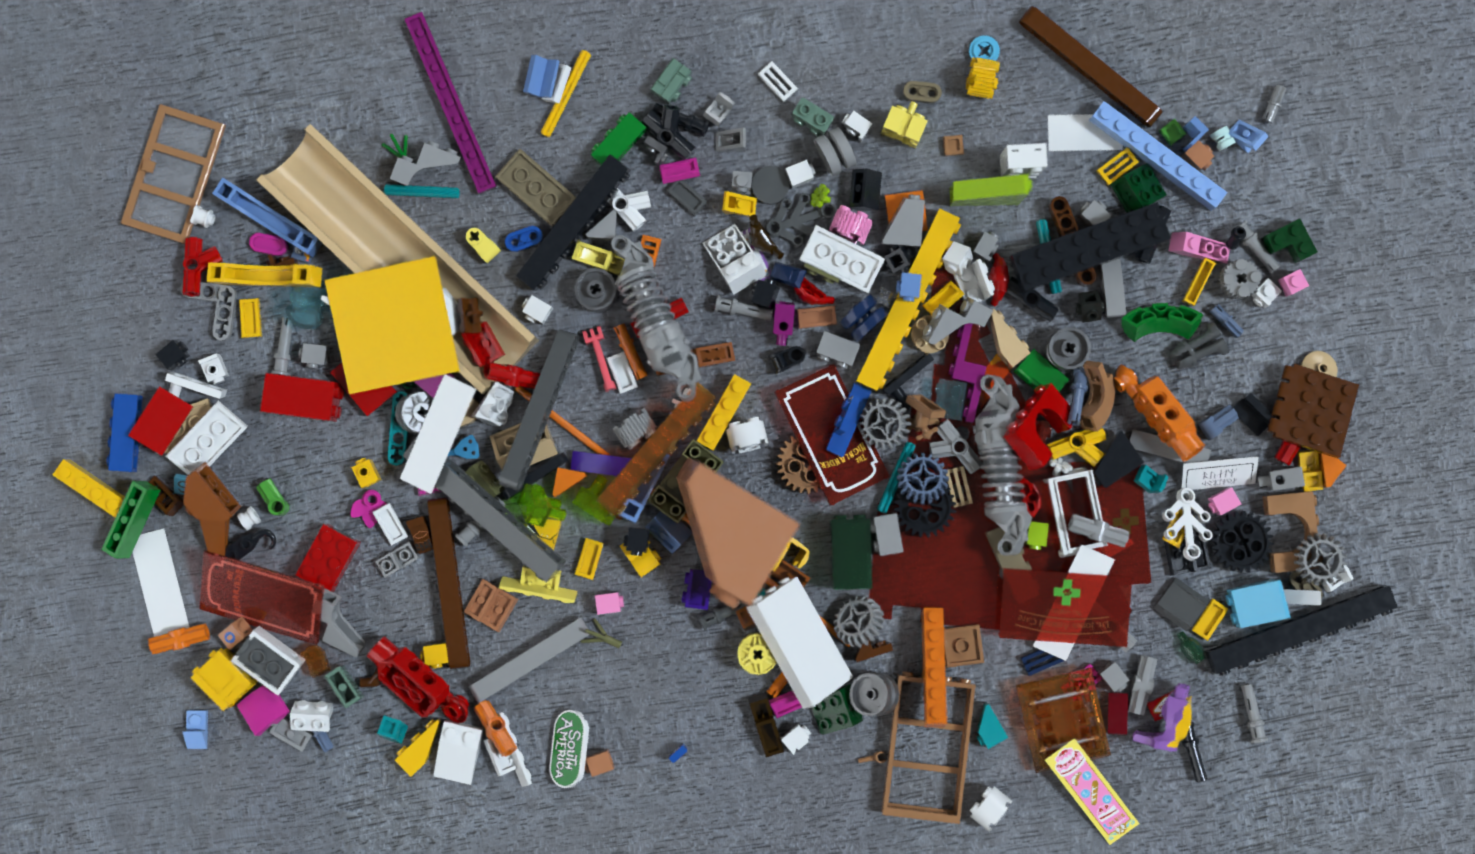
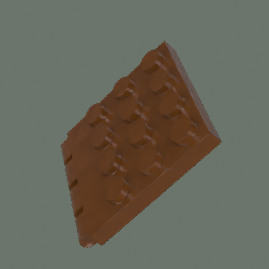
M1295 363L1292 366L1285 365L1281 379L1287 382H1280L1277 397L1281 398L1282 401L1275 400L1272 415L1278 418L1270 419L1267 431L1273 433L1274 438L1340 458L1359 384Z

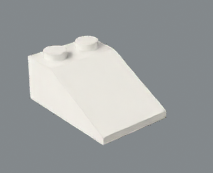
M448 719L445 720L440 736L433 776L471 785L484 728L465 723H456Z

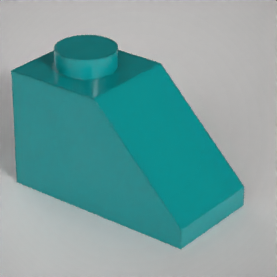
M987 702L983 704L976 730L979 735L976 738L982 747L985 745L987 749H990L1007 739L1008 736L991 706Z

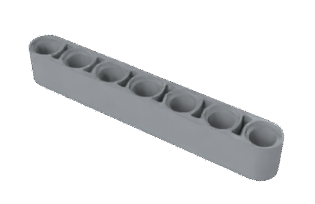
M582 617L470 685L468 688L477 703L490 697L590 635L585 632V629H588Z

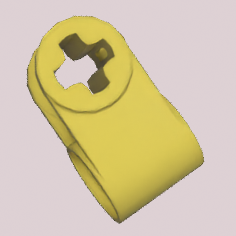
M471 228L467 231L466 240L487 264L501 251L478 228ZM473 233H475V234H478V233H479V235H478L479 240H478V241H476V240L471 241L472 238H473L471 235H472Z

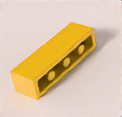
M734 374L697 440L698 443L712 451L715 450L749 390L750 382Z
M63 459L53 473V476L116 518L125 496L72 460Z

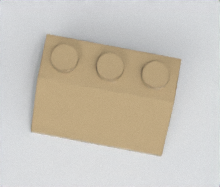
M520 424L490 436L495 457L501 470H503ZM547 424L531 465L558 454Z

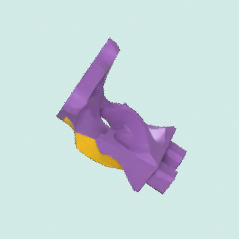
M1178 683L1175 686V690L1167 697L1163 704L1162 716L1166 721V730L1164 732L1150 733L1136 730L1132 736L1133 741L1149 745L1155 749L1177 751L1179 742L1186 737L1192 720V696L1188 695L1190 685Z

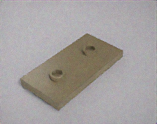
M521 149L513 155L495 176L498 181L552 228L576 199L569 190Z

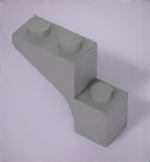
M428 141V144L423 142L416 163H412L413 159L402 155V158L397 157L389 179L408 186L411 178L417 171L423 168L457 164L460 157L457 156V151L449 148L444 151L439 149V144Z
M970 297L963 301L959 313L940 304L934 310L929 325L924 328L922 338L930 344H936L964 324L974 323L985 327L993 310Z
M324 588L316 599L311 616H313V612H315L318 620L328 624L322 641L357 658L365 646V641L343 617L340 611L342 596Z

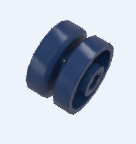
M871 294L847 312L848 314L839 322L846 330L855 324L858 325L851 333V336L857 342L888 315L883 307H878L873 313L870 312L877 303Z

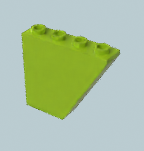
M1028 174L953 181L949 187L950 206L1019 205L1029 194V191H1032V180L1028 179Z

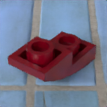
M1109 693L1108 734L1127 735L1128 693Z

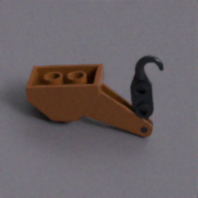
M206 462L202 463L186 477L183 504L191 516L200 520L211 566L214 562L222 563V559L234 563L239 561L256 547L258 541L263 536H268L271 539L270 550L275 547V534L267 529L243 535L228 546L230 517L241 508V505ZM224 562V566L216 564L213 570L220 572L226 567L227 563Z

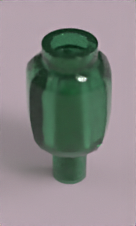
M1184 631L1177 634L1181 640L1180 648L1189 661L1198 664L1206 658L1204 656V648L1195 638L1187 637Z

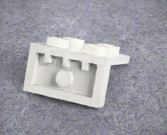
M981 259L973 262L962 276L956 273L953 274L957 286L964 293L962 296L963 301L970 297L978 302H982L994 295L993 291H995L993 282L988 279L986 274L988 273L985 262L982 263Z

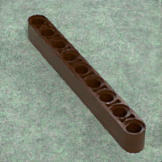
M1030 6L1021 17L1019 23L1023 28L1143 125L1150 128L1162 114V110L1036 7Z
M448 497L429 499L428 512L450 669L470 667Z

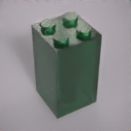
M846 515L834 516V519L830 520L832 589H872L870 519H866V515H853V519H846Z

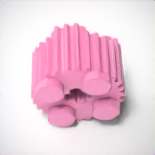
M840 205L828 231L834 234L838 233L839 236L855 244L858 241L861 245H864L872 227V220L868 219V215L864 212L858 211L856 214L850 208Z

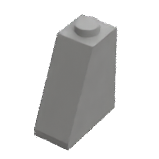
M909 194L908 198L902 199L881 237L882 244L921 246L925 200L920 199V195Z

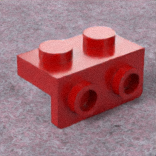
M487 321L481 323V333L461 334L464 345L470 349L472 359L479 367H484L487 362H495L505 355Z

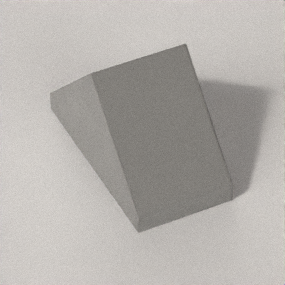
M746 128L716 132V151L745 152Z
M615 209L585 234L589 240L612 241L616 237L618 214Z

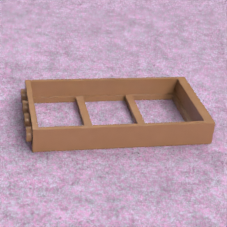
M902 671V675L897 674L896 680L900 695L892 715L881 813L888 816L960 824L976 685L971 683V679L960 678L959 681H952V677L945 676L946 686L967 689L963 725L947 723L945 727H931L962 731L958 767L894 760L897 725L906 724L925 727L924 720L899 717L902 682L923 683V674H921V677L913 676V672ZM893 766L957 774L953 810L889 802Z

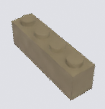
M999 526L985 532L1015 603L1019 604L1038 596L1040 586L1037 580L1031 577L1030 572H1032V568L1028 561H1024L1022 556L1025 554L1023 548L1018 555H1002L998 551V543L1005 534L1004 530ZM1009 543L1008 550L1011 551L1012 545Z

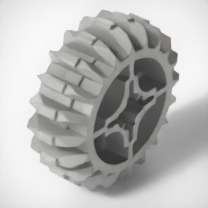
M883 398L882 403L880 399H876V406L873 402H870L869 406L871 409L864 407L863 410L867 414L860 415L861 418H864V422H859V425L864 426L860 433H867L863 439L867 440L870 438L868 444L873 445L875 443V448L877 449L881 445L883 450H886L888 445L893 449L895 446L894 442L897 445H901L899 438L906 440V436L903 433L910 432L905 427L906 425L910 426L911 422H906L905 419L910 418V415H903L907 409L905 407L900 409L902 403L897 402L895 404V399H890L889 403L887 398ZM883 408L892 409L897 414V417L889 418ZM878 411L877 421L871 425V420L874 414ZM884 420H886V421H891V422H888V424H886V428L883 427V426H880L881 424L884 423ZM899 422L898 430L892 436V428L895 424H898ZM881 430L886 439L878 438L873 431Z
M1315 533L1314 538L1308 535L1307 541L1301 540L1303 547H1296L1300 553H1294V556L1299 558L1293 562L1300 565L1296 568L1297 572L1303 571L1300 577H1307L1306 582L1311 583L1313 581L1314 585H1319V583L1326 585L1327 581L1334 583L1333 577L1339 579L1340 575L1338 572H1345L1341 566L1347 565V562L1342 561V558H1347V554H1341L1345 548H1338L1341 542L1339 540L1334 542V536L1328 537L1326 533H1323L1321 537L1319 533ZM1323 543L1327 545L1331 549V551L1323 552L1321 548H1318L1317 544ZM1310 550L1312 555L1311 558L1307 561V554ZM1318 556H1325L1321 560L1323 561L1322 563L1317 562ZM1334 558L1333 566L1330 568L1329 562ZM1317 566L1324 574L1316 575L1309 568Z
M856 596L855 600L849 598V603L843 602V608L838 607L840 612L834 614L837 619L833 621L836 626L834 630L837 633V637L844 644H849L851 647L857 646L861 648L862 644L868 646L869 640L875 642L874 636H880L878 630L884 629L881 623L885 622L882 617L884 613L880 605L866 596L862 598Z

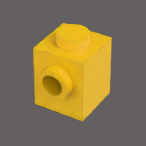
M362 458L355 462V466L351 467L361 488H367L382 480L372 459L366 460V458Z
M446 643L423 646V650L420 652L421 660L428 666L431 665V669L443 667V663H449Z

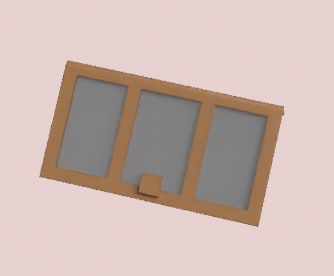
M160 104L121 224L185 244V238L190 237L194 225L190 223L195 205L200 206L226 125Z

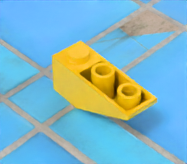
M440 718L436 721L432 719L425 726L427 730L422 735L418 732L411 739L413 743L408 748L404 746L396 753L398 757L395 761L410 777L428 761L442 721Z

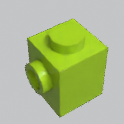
M1031 521L1027 530L1028 541H1025L1024 544H1029L1030 549L1041 550V546L1046 547L1049 524Z

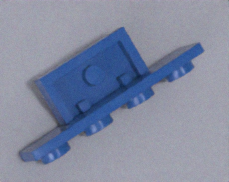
M857 382L853 384L848 398L844 400L841 406L842 412L834 422L835 428L827 444L826 451L840 458L844 457L859 422L860 415L870 396L871 389Z

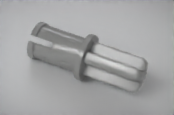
M1275 86L1270 100L1267 101L1268 105L1261 120L1271 124L1274 123L1277 111L1282 107L1280 104L1286 92L1284 86Z

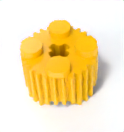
M972 57L969 67L973 68L970 69L966 80L965 89L967 90V95L992 99L994 90L997 89L998 78H995L999 71L1000 62Z

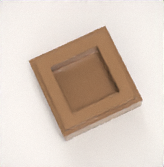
M962 135L943 137L944 157L964 155Z

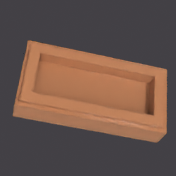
M835 305L797 309L799 329L837 325Z

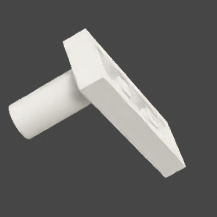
M170 372L166 375L165 381L171 382L168 392L178 398L182 386L219 399L225 397L227 389L176 372Z

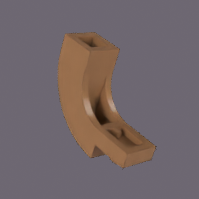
M1086 361L1083 364V368L1089 381L1090 393L1085 406L1082 408L1080 424L1084 430L1098 432L1106 423L1112 411L1115 398V383L1113 375L1105 372L1101 362Z

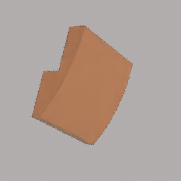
M482 579L464 613L500 632L516 605L518 598Z

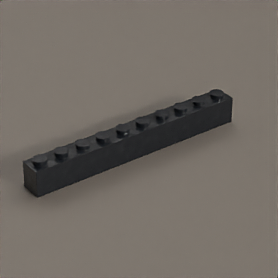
M1382 585L1206 650L1205 653L1212 672L1222 676L1230 673V669L1235 667L1242 669L1249 666L1248 663L1251 661H1264L1267 659L1266 656L1270 654L1274 656L1285 653L1284 649L1289 647L1292 649L1303 646V642L1308 640L1311 643L1320 640L1322 635L1327 634L1331 636L1339 633L1338 629L1356 627L1357 622L1363 621L1365 623L1372 621L1376 615L1381 614L1385 616L1393 613L1392 610L1398 608L1390 586Z

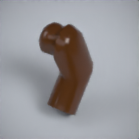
M378 667L370 678H360V688L377 687L382 683L378 679Z

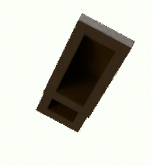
M766 692L748 697L765 756L770 757L784 752Z

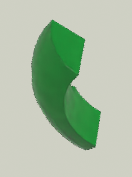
M1155 303L1150 307L1142 309L1139 307L1127 313L1121 319V325L1125 334L1133 342L1145 335L1157 332L1173 333L1189 340L1197 330L1203 314L1183 305L1176 307L1168 306V303Z

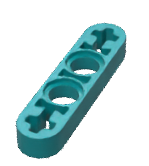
M403 391L395 393L392 400L388 461L395 466H400L406 461L402 455L407 450L409 432L404 430L395 421V410L398 404L397 398H401V395L403 397L408 395V393ZM396 433H402L404 436V440L400 444L394 442L393 437ZM393 445L397 447L403 446V450L399 449L398 454L402 456V459H399L398 463H395V459H392V455H396L397 450L392 449Z

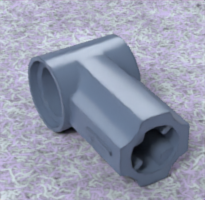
M1227 405L1215 415H1211L1201 421L1198 426L1207 439L1211 440L1222 433L1224 428L1235 422L1239 417L1235 409Z

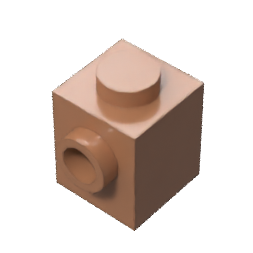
M1198 140L1181 157L1198 171L1201 169L1205 171L1212 164L1210 160L1214 155L1212 154V149L1207 144L1203 145Z

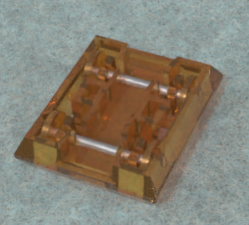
M1091 667L1016 685L1036 773L1052 770L1045 759L1074 738L1091 760L1111 756ZM1081 694L1083 695L1085 702H1089L1091 712L1089 713L1087 707L1083 704ZM1036 714L1038 725H1034L1032 715ZM1089 717L1093 718L1094 726H1091ZM1038 729L1040 730L1041 738L1039 739L1037 738L1036 730Z

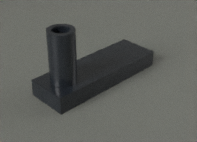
M925 353L884 385L882 390L887 395L892 394L898 402L902 403V408L908 409L911 406L906 403L907 394L901 388V385L931 363L934 358L930 353Z

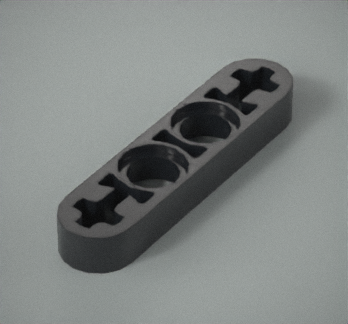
M564 452L526 475L519 491L506 488L501 492L502 496L506 501L569 461Z

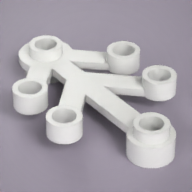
M1181 488L1176 493L1177 501L1170 509L1162 513V518L1166 522L1173 520L1175 513L1181 507L1183 515L1172 527L1164 531V537L1167 540L1176 538L1177 532L1184 526L1186 547L1183 549V556L1187 560L1193 561L1201 554L1200 548L1194 544L1193 528L1199 533L1201 541H1209L1212 539V532L1201 523L1208 522L1211 516L1208 511H1204L1195 502L1193 490ZM1191 509L1198 514L1197 519L1191 514Z

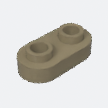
M910 81L903 89L904 97L914 102L935 103L942 94L939 85L928 82ZM914 89L916 94L911 95L909 90ZM933 91L935 93V96L930 97L928 95V92Z
M1293 571L1290 574L1289 583L1295 590L1321 591L1322 599L1323 593L1318 585H1314L1313 581L1311 583L1306 582L1307 577L1301 578L1299 583L1296 582V577L1300 576L1303 571Z

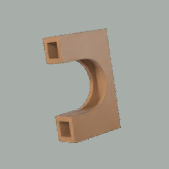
M1313 491L1262 496L1264 515L1289 513L1296 516L1304 526L1305 534L1303 540L1307 541L1308 535L1314 538V534L1318 533L1319 517L1315 513L1317 498L1313 495ZM1294 549L1286 552L1269 553L1270 571L1272 573L1296 571V568L1300 565L1293 563L1299 558L1295 557L1294 553H1300V551ZM1310 550L1307 554V561L1311 558L1312 555ZM1318 556L1317 562L1322 563L1323 556ZM1315 566V567H1310L1309 569H1319V568H1318L1317 566Z

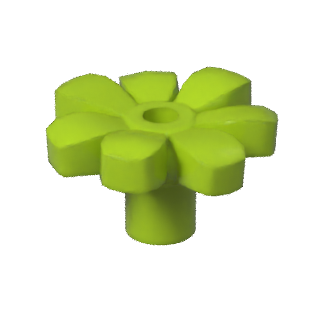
M820 184L819 187H816L814 193L811 194L810 204L813 207L821 208L823 202L830 203L831 198L827 196L830 189L826 185Z

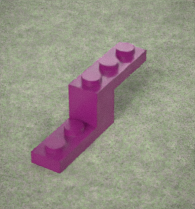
M972 323L964 324L958 329L957 337H960L959 344L954 346L953 356L956 357L954 363L950 364L948 372L951 375V380L973 384L972 387L968 388L966 398H969L968 406H964L962 417H965L964 422L974 423L982 389L980 381L985 376L987 367L964 361Z

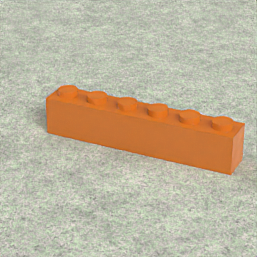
M923 608L921 622L924 726L945 727L947 724L943 608Z

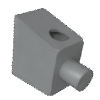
M1302 467L1268 471V476L1258 477L1259 488L1270 487L1274 491L1305 486ZM1281 476L1282 482L1276 483V477Z

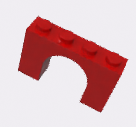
M1052 383L1041 384L1034 389V394L1025 402V407L1016 414L1017 418L1014 422L1008 425L1003 437L1031 471L1044 467L1053 455L1038 436L1035 424L1037 415H1042L1057 433L1070 430L1073 426L1072 422L1068 424L1070 405Z

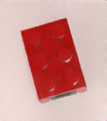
M323 524L296 576L322 590L325 588L334 593L361 542L333 528L329 524Z

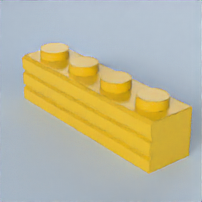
M1207 258L1202 260L1182 302L1192 307L1195 306L1216 264L1215 262Z

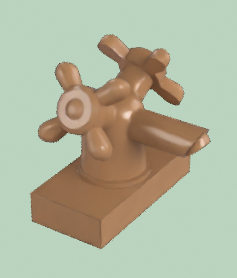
M922 394L907 395L906 403L917 411L913 418L905 419L907 422H911V425L906 429L910 431L915 429L916 432L921 430L922 434L918 435L916 439L921 440L924 438L929 440L933 433L938 431V428L935 427L930 430L928 426L939 425L940 421L937 418H944L946 410Z

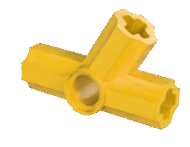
M1101 428L1098 432L1090 430L1076 432L1071 436L1049 443L1046 446L1053 454L1051 456L1052 460L1076 453L1094 467L1104 455L1094 445L1107 439L1104 429ZM1073 438L1080 441L1079 447L1073 445Z

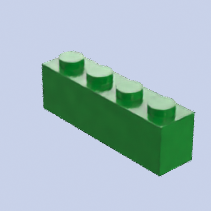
M132 481L101 550L115 559L130 558L160 493V489L147 481Z

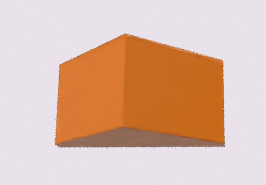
M1318 452L1323 488L1331 487L1347 465L1338 458Z
M557 468L552 495L554 497L559 496L586 478L587 474Z

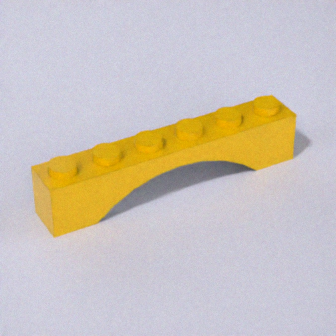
M208 263L207 282L220 285L321 287L322 268L313 265L255 266Z

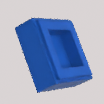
M683 743L668 758L672 763H675L687 752L688 748Z

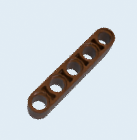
M1062 196L1055 197L1049 203L1048 209L1059 237L1079 231L1066 198ZM1054 202H1060L1063 209L1060 211L1056 210ZM1062 219L1069 221V228L1061 226ZM1094 268L1074 275L1077 283L1084 287L1089 286L1096 280ZM1083 272L1090 275L1089 282H1085L1082 279Z

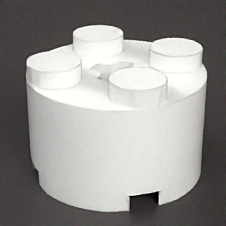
M759 417L750 418L748 422L740 424V421L730 423L729 428L726 430L732 454H735V450H739V453H745L760 449V444L764 443L765 446L769 444L764 423L759 420Z
M995 786L992 789L987 787L981 795L984 797L980 803L975 802L969 810L972 813L970 817L987 831L991 830L989 825L991 823L995 825L1008 809L1005 806L1007 802L1009 804L1013 802Z

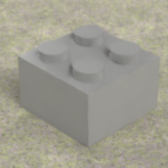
M897 514L871 517L872 521L869 522L870 533H874L875 540L872 541L873 551L877 552L879 556L903 552Z

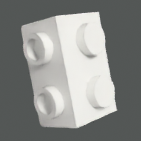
M295 701L290 712L291 730L329 732L333 703L325 701Z

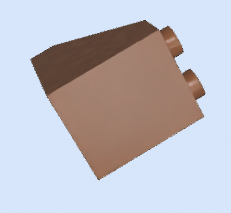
M688 457L676 479L704 574L714 583L709 592L734 609L740 600L751 606L800 524L701 463Z

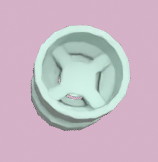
M1227 126L1210 135L1211 139L1216 142V148L1219 152L1236 143L1235 139L1230 136V130Z

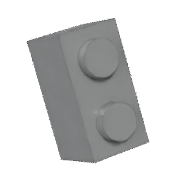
M824 331L816 354L823 361L829 362V360L837 362V366L847 369L848 366L852 367L860 344Z

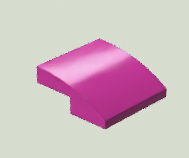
M264 685L237 704L238 709L255 736H260L272 724H278L290 712L280 694H275Z

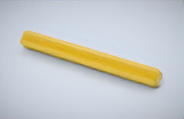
M585 50L580 52L569 74L560 103L554 104L541 130L542 135L546 137L551 136L591 57L589 52Z

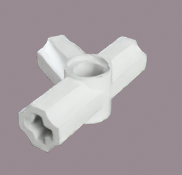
M618 189L615 197L609 198L607 201L634 232L646 222L645 218L637 210L651 208L648 191L623 195ZM618 201H625V208L618 209L616 207Z

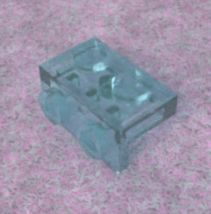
M939 379L935 389L937 397L934 403L946 410L945 417L941 419L962 421L967 383Z

